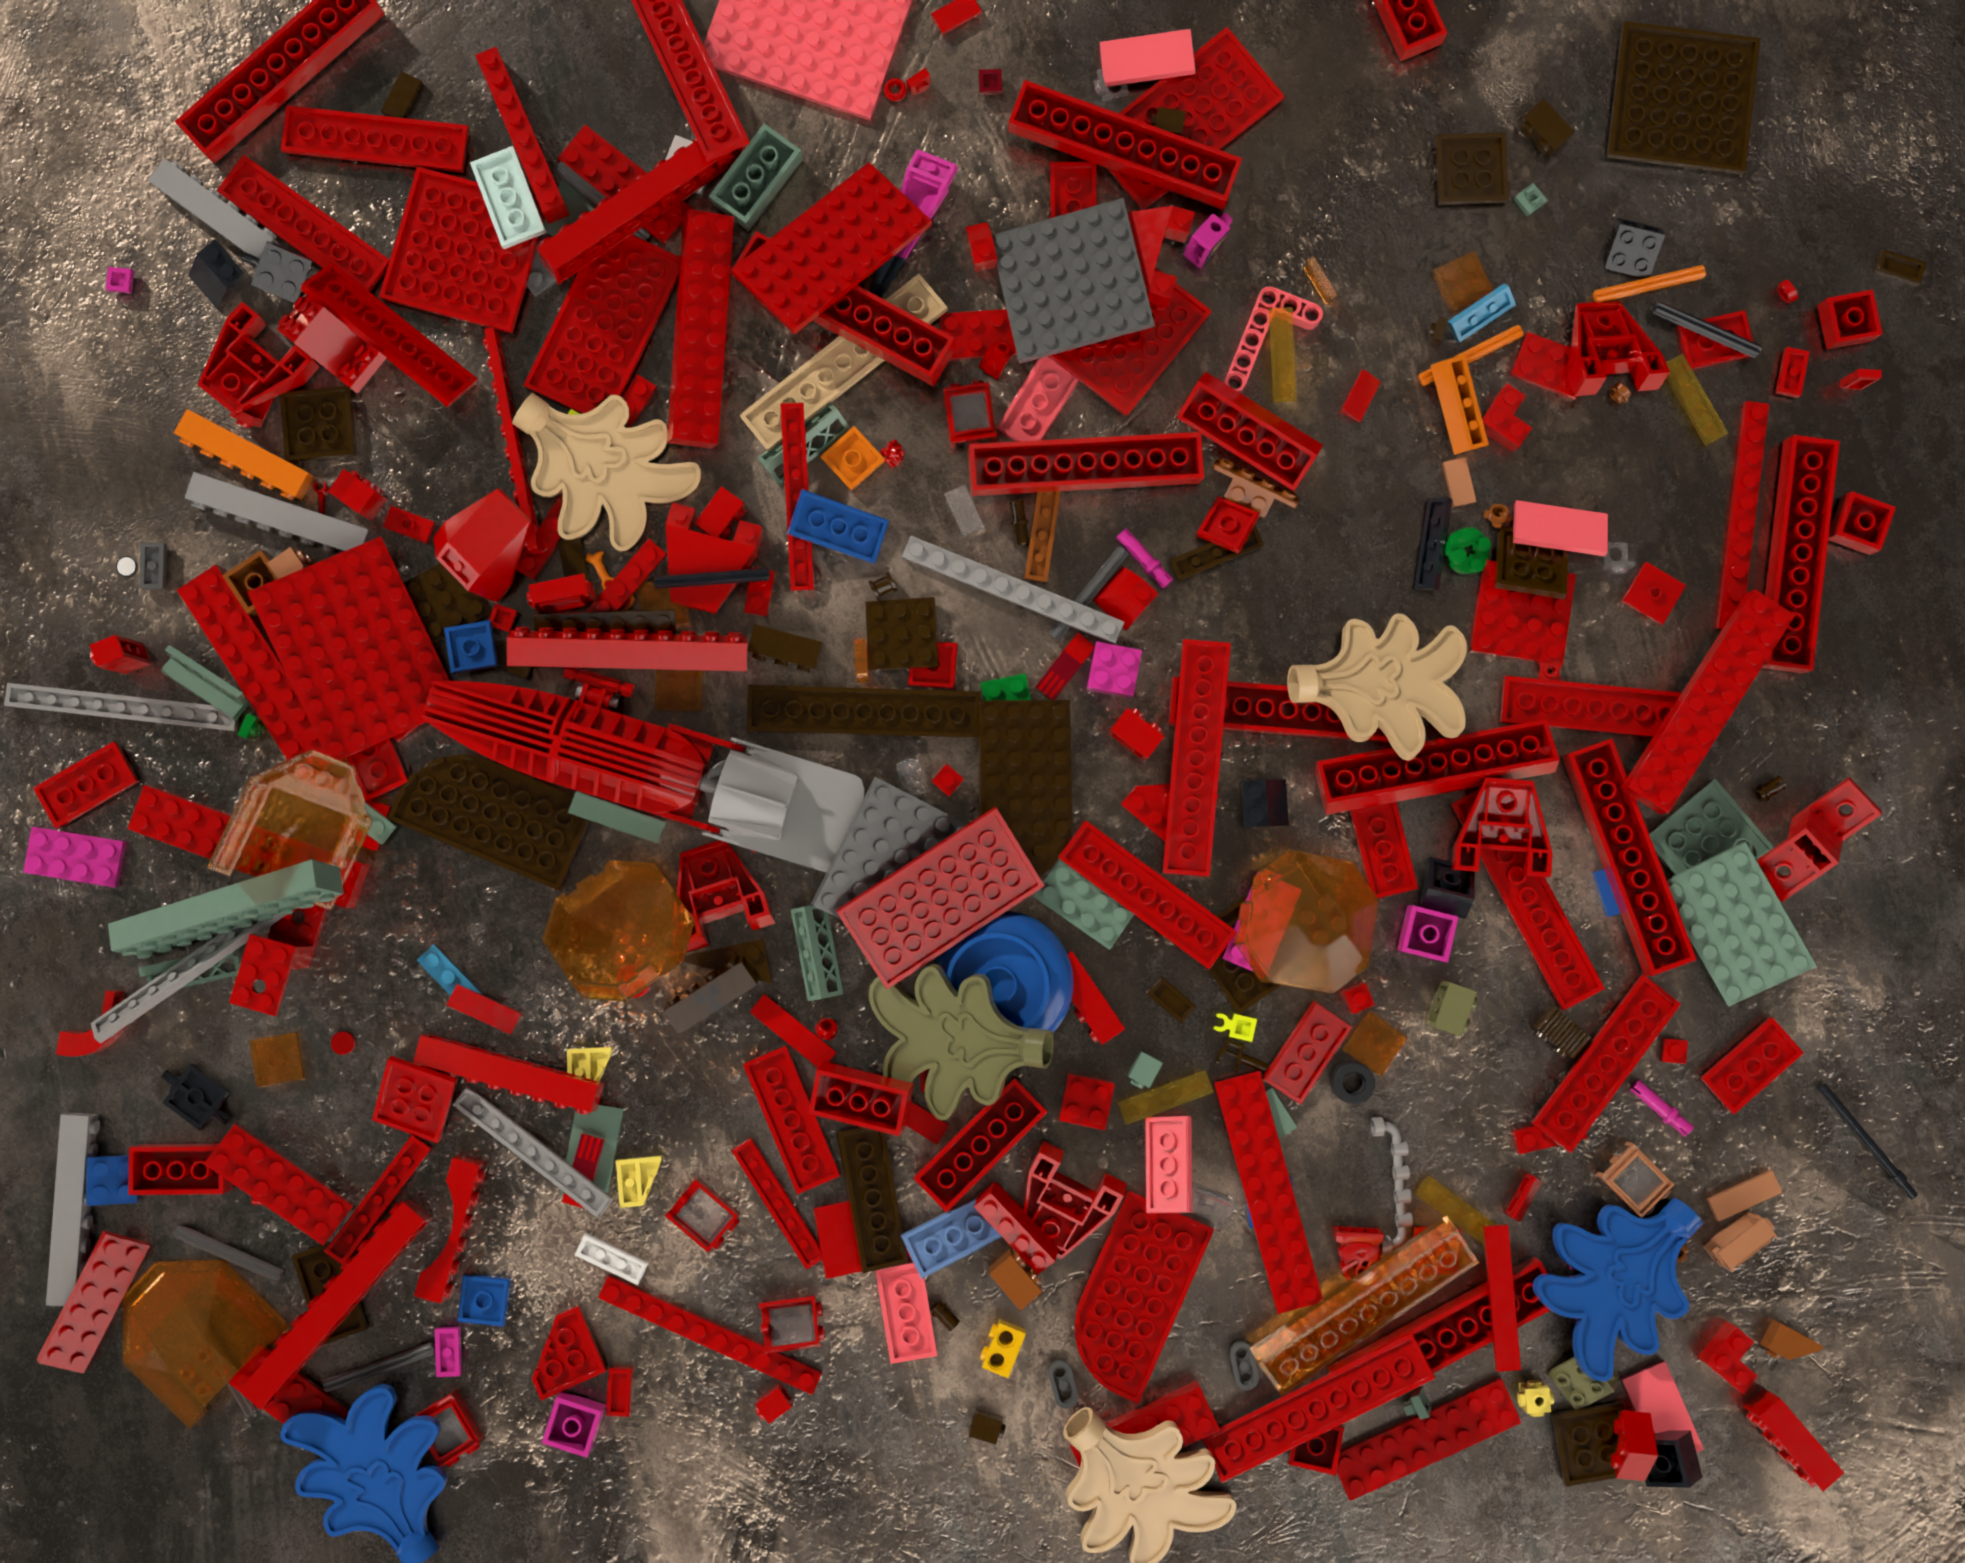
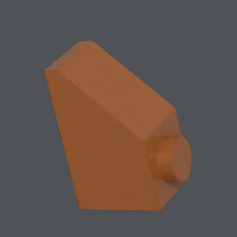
M1772 1319L1760 1345L1767 1348V1354L1778 1360L1781 1356L1792 1360L1821 1351L1823 1348L1817 1342Z

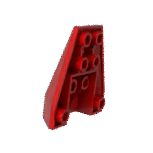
M498 488L443 523L433 537L436 559L467 591L494 602H499L512 585L532 521Z

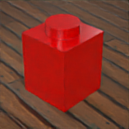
M946 764L931 782L950 798L965 780Z
M1360 982L1340 991L1346 1008L1351 1014L1358 1013L1375 1005L1366 983Z
M779 1383L757 1399L755 1411L761 1420H766L770 1424L792 1408L794 1401L783 1385Z

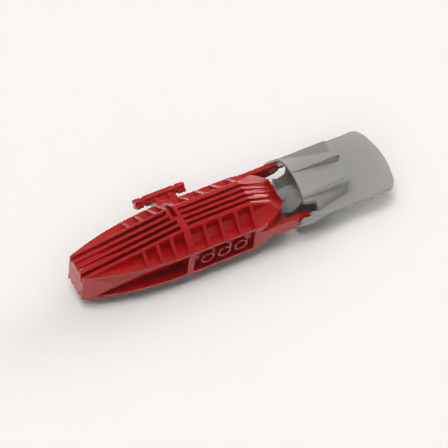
M566 667L564 669L563 678L577 679V682L584 684H580L577 687L575 701L543 691L503 684L470 681L432 682L433 687L432 689L430 688L429 696L426 700L427 703L423 709L426 716L422 715L421 718L452 739L483 756L522 773L554 784L704 829L705 831L701 832L702 835L827 873L865 797L862 779L854 774L731 737L730 741L733 742H729L670 723L667 729L609 711L611 707L616 708L619 699L614 698V693L618 694L620 692V695L631 698L635 685L628 682L623 684L621 680L582 668L580 670H577L578 667ZM714 744L732 749L726 760L717 763L710 769L709 760ZM703 791H705L706 802L710 812L708 822L725 827L729 831L691 819L694 808L699 804Z

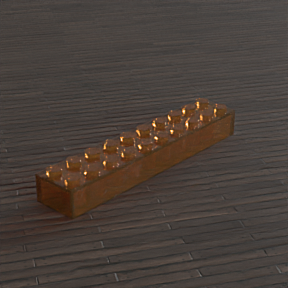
M1446 1215L1340 1286L1318 1303L1312 1305L1250 1347V1350L1261 1369L1282 1396L1479 1262L1457 1228Z

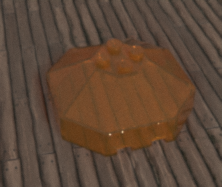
M1288 850L1253 877L1250 901H1244L1240 904L1238 917L1240 926L1239 933L1235 937V945L1260 982L1319 993H1335L1370 964L1379 900L1353 861Z
M611 860L604 865L606 870L595 877L590 874L576 884L578 889L567 896L562 893L555 898L542 940L582 998L627 1002L683 963L695 920L655 863Z

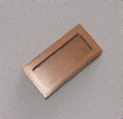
M1466 457L1443 462L1442 467L1449 496L1453 500L1452 508L1477 502Z

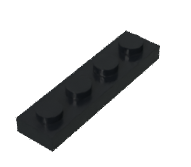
M1448 497L1428 498L1414 586L1417 590H1439L1453 501Z

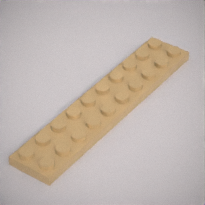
M917 274L885 300L928 324L933 323L948 311V307L920 274ZM839 336L739 416L769 452L782 442L780 403H804L806 423L885 360Z

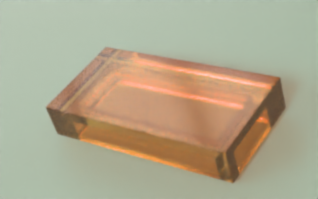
M1315 257L1309 258L1304 265V270L1325 304L1329 305L1335 301L1338 294Z

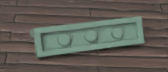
M831 403L805 423L807 464L851 429L838 409ZM838 419L842 427L836 432H829L830 424ZM816 435L823 436L821 444L811 446L812 439ZM781 442L768 452L766 450L757 457L779 486L784 483V473L778 477L773 470L780 464H783Z
M169 645L165 649L171 658L162 667L161 672L235 721L250 705L243 692Z
M578 791L575 792L568 811L570 814L654 843H658L666 823L657 818Z
M813 905L790 909L808 1001L843 995L829 915L827 912L819 909L821 920L819 923L816 922L812 910L819 908ZM820 932L825 936L823 946L818 942ZM824 955L829 958L830 965L828 969L822 964ZM830 978L833 981L835 991L828 993L826 982Z
M239 948L219 961L217 965L215 964L213 966L215 969L209 977H204L200 974L197 976L200 979L193 980L182 988L237 976L241 964ZM233 957L236 971L227 972L222 969L221 966L224 961ZM184 958L138 968L140 977L147 976L149 983L154 980V975L164 973Z

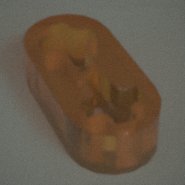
M866 638L854 639L857 683L869 682Z

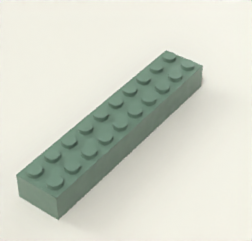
M309 860L109 923L111 951L122 953L123 956L136 955L139 959L152 957V953L169 952L174 946H188L194 940H207L216 933H230L232 928L249 927L255 921L272 920L274 915H288L297 908H311L316 902L333 901L334 897L343 894L340 867L316 860Z

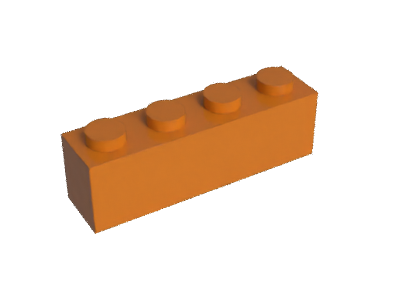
M1466 355L1430 365L1454 455L1489 445Z

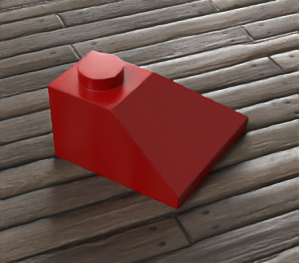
M1122 566L1092 601L1107 615L1124 621L1123 629L1126 631L1157 598L1159 593L1140 576Z

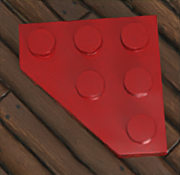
M1170 783L1135 786L1120 805L1165 842Z
M580 1304L557 1314L553 1327L532 1376L533 1384L541 1401L608 1370Z

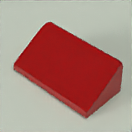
M1362 369L1339 413L1360 423L1381 381Z
M1529 1173L1526 1174L1505 1214L1521 1222L1542 1185V1181Z

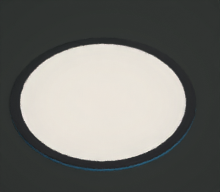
M129 556L121 557L116 563L117 572L124 577L134 574L137 568L136 561Z

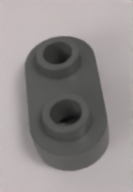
M1245 1341L1235 1342L1229 1352L1234 1380L1239 1388L1251 1390L1256 1387L1259 1381L1254 1351L1250 1344ZM1240 1349L1245 1350V1355L1242 1357L1237 1355ZM1243 1373H1249V1379L1243 1380Z
M1056 1360L1051 1363L1048 1369L1050 1383L1058 1406L1069 1409L1078 1402L1077 1387L1069 1363L1064 1360ZM1062 1368L1064 1369V1374L1057 1375L1055 1373L1056 1370ZM1069 1391L1071 1395L1069 1398H1063L1062 1393Z

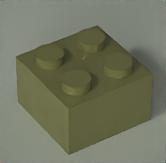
M1440 981L1425 1025L1462 1037V1034L1467 1032L1470 1025V1020L1468 1019L1470 1011H1473L1477 1005L1478 997H1475L1477 992L1451 982Z

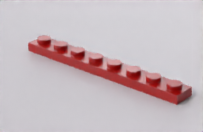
M780 403L787 532L801 490L809 491L804 403ZM787 534L790 591L814 590L812 543Z

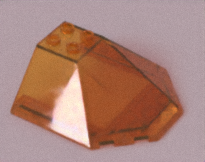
M311 749L250 777L207 868L231 876L232 871L236 870L258 877L305 861L316 860L340 867L343 887L372 825L371 818L367 815L365 809L366 803L361 787L358 786L354 766ZM338 896L334 897L333 901L316 902L314 905L332 910Z
M222 1259L206 1261H156L123 1297V1364L191 1429L207 1412L205 1406L240 1369L269 1343H273L289 1327V1324Z

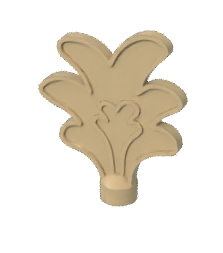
M532 393L523 402L512 421L513 425L526 434H530L537 445L538 463L531 479L533 491L539 496L548 498L558 495L561 491L563 492V503L558 519V533L564 540H575L589 533L597 523L604 505L609 517L610 542L612 546L619 552L629 551L638 543L645 531L647 522L645 503L669 504L690 496L698 488L701 481L699 465L694 462L675 464L650 463L658 458L666 448L668 438L667 426L663 421L655 419L636 427L625 428L629 420V408L627 403L618 395L609 396L590 412L570 415L553 409L547 402Z
M1398 613L1391 617L1379 639L1376 638L1373 628L1368 623L1358 619H1351L1342 629V645L1337 657L1320 665H1292L1290 667L1287 677L1289 697L1293 703L1318 702L1328 706L1338 715L1347 735L1355 742L1367 741L1376 732L1377 727L1380 728L1395 752L1402 759L1409 761L1414 759L1421 751L1425 742L1426 733L1421 716L1429 721L1441 735L1447 738L1458 737L1465 728L1466 717L1462 703L1452 689L1444 683L1462 665L1467 652V642L1458 628L1449 625L1431 643L1417 651L1416 649L1419 644L1417 628L1403 614Z
M1085 1407L1074 1413L1066 1423L1063 1431L1064 1438L1081 1453L1080 1469L1067 1487L1066 1498L1069 1506L1077 1511L1084 1512L1093 1509L1080 1536L1084 1551L1088 1553L1107 1551L1116 1546L1126 1536L1130 1528L1133 1527L1132 1539L1128 1550L1130 1563H1158L1171 1546L1174 1529L1187 1532L1211 1531L1227 1524L1234 1516L1236 1502L1232 1494L1229 1492L1197 1490L1204 1486L1212 1477L1215 1469V1460L1207 1449L1178 1453L1182 1447L1183 1439L1180 1429L1175 1422L1168 1420L1142 1433L1125 1434L1107 1426L1091 1408Z

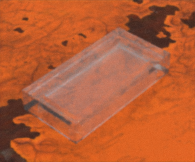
M965 485L944 494L963 537L984 528Z

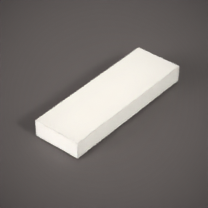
M588 1233L584 1234L575 1253V1256L636 1285H639L649 1262Z

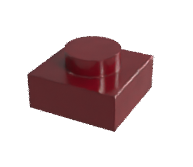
M1002 69L979 70V95H1002Z

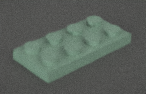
M1060 859L1043 881L1044 887L1036 891L1033 896L1109 950L1134 916L1133 913Z

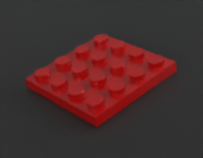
M1486 560V565L1480 575L1469 652L1538 663H1550L1558 660L1563 665L1576 574L1567 573V595L1564 599L1495 588L1496 561Z

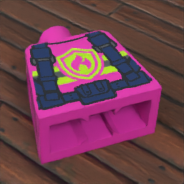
M1222 213L1219 217L1212 214L1191 236L1183 255L1201 269L1224 242L1230 230L1229 225L1232 223V218L1227 213Z

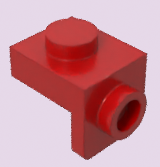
M997 338L986 350L979 368L998 380L1008 361L1015 354L1016 349L1001 338Z

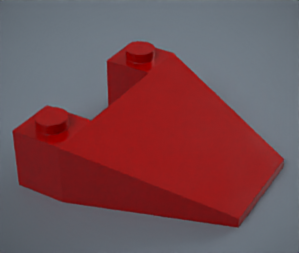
M1175 206L1127 212L1149 302L1168 307L1177 277L1155 271L1163 238L1185 243L1195 212Z
M1620 301L1577 303L1568 369V380L1574 396L1596 395L1606 380V375L1622 373L1631 374L1637 391L1658 390L1670 373L1666 361L1660 350Z
M243 302L226 318L197 384L234 415L304 385L320 368L314 359L297 345H294L279 362L257 345L253 340L267 324Z
M672 502L666 521L669 575L746 570L751 566L758 555L764 536L762 526L739 520L734 540L729 541L693 531L694 523L697 520L695 508ZM738 583L669 588L670 602L716 614Z
M1485 777L1453 846L1452 870L1479 872L1480 849L1524 852L1523 876L1551 877L1553 853L1534 781Z
M718 840L680 853L674 923L679 942L686 952L709 945L703 924L745 911L747 922L753 931L775 924L770 902L727 842Z
M1043 1140L1029 1170L1023 1211L1059 1248L1057 1258L1063 1259L1114 1215L1125 1195L1127 1183L1107 1173L1096 1191L1057 1172L1064 1151Z

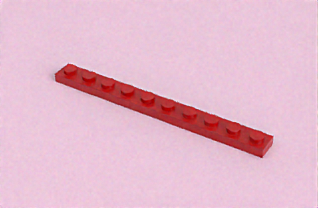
M490 327L484 329L486 337L483 338L486 351H489L490 359H487V364L494 376L492 388L494 394L498 396L499 403H496L498 415L502 416L503 425H500L503 438H506L507 441L505 454L508 461H511L512 468L509 469L511 481L515 482L516 491H513L516 504H519L521 511L532 521L524 547L535 555L543 553L519 429L512 424L516 414L501 338L496 329Z
M638 374L622 397L629 408V420L625 428H632L657 390L656 385ZM563 492L539 527L543 553L534 555L528 549H525L516 569L534 581L558 546L557 541L562 539L558 533V519L563 503Z
M1745 401L1743 403L1716 629L1722 630L1741 599L1747 593L1769 404L1752 401Z
M611 1275L607 1276L598 1296L599 1299L811 1395H813L823 1371L782 1352L765 1354L762 1351L764 1344Z

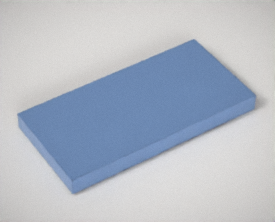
M978 1196L900 1235L921 1279L1002 1238L974 1208Z

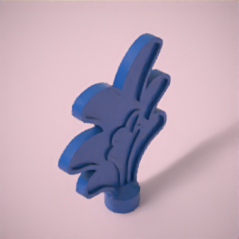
M1672 1198L1659 1214L1648 1218L1635 1217L1619 1206L1605 1205L1600 1210L1597 1218L1598 1229L1602 1235L1591 1234L1580 1227L1567 1223H1558L1553 1228V1243L1556 1252L1566 1264L1581 1272V1274L1567 1277L1546 1273L1540 1274L1533 1281V1291L1538 1300L1550 1311L1564 1317L1577 1318L1573 1331L1574 1356L1582 1373L1594 1380L1605 1382L1612 1378L1617 1335L1621 1342L1630 1350L1643 1355H1652L1658 1351L1660 1345L1656 1329V1313L1666 1318L1677 1319L1681 1318L1689 1310V1302L1677 1281L1676 1260L1682 1246L1703 1225V1222L1689 1206L1677 1198Z
M387 1384L377 1385L364 1392L350 1408L346 1420L334 1413L317 1409L303 1410L289 1418L284 1423L280 1432L282 1441L289 1445L309 1450L322 1457L310 1462L300 1472L296 1479L295 1490L302 1497L325 1498L334 1501L323 1517L324 1528L330 1536L337 1537L353 1531L373 1532L390 1543L401 1563H423L440 1548L428 1530L426 1520L429 1505L445 1488L448 1476L437 1465L426 1464L420 1466L425 1453L440 1433L441 1424L438 1419L431 1416L409 1418L401 1423L389 1436L388 1423L397 1400V1394L395 1389Z

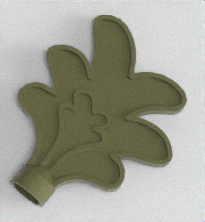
M937 964L929 965L920 972L916 979V1000L899 983L886 990L879 977H877L870 985L868 995L874 1014L889 1032L899 1038L886 1055L883 1076L912 1083L921 1072L930 1069L925 1084V1099L930 1111L939 1120H946L954 1114L968 1086L970 1093L976 1101L984 1105H991L1000 1098L1005 1080L1013 1069L1020 1066L1046 1069L1051 1062L1054 1047L1052 1031L1024 1028L1007 1020L998 1010L994 1002L990 980L984 974H973L961 983L957 992L941 966Z

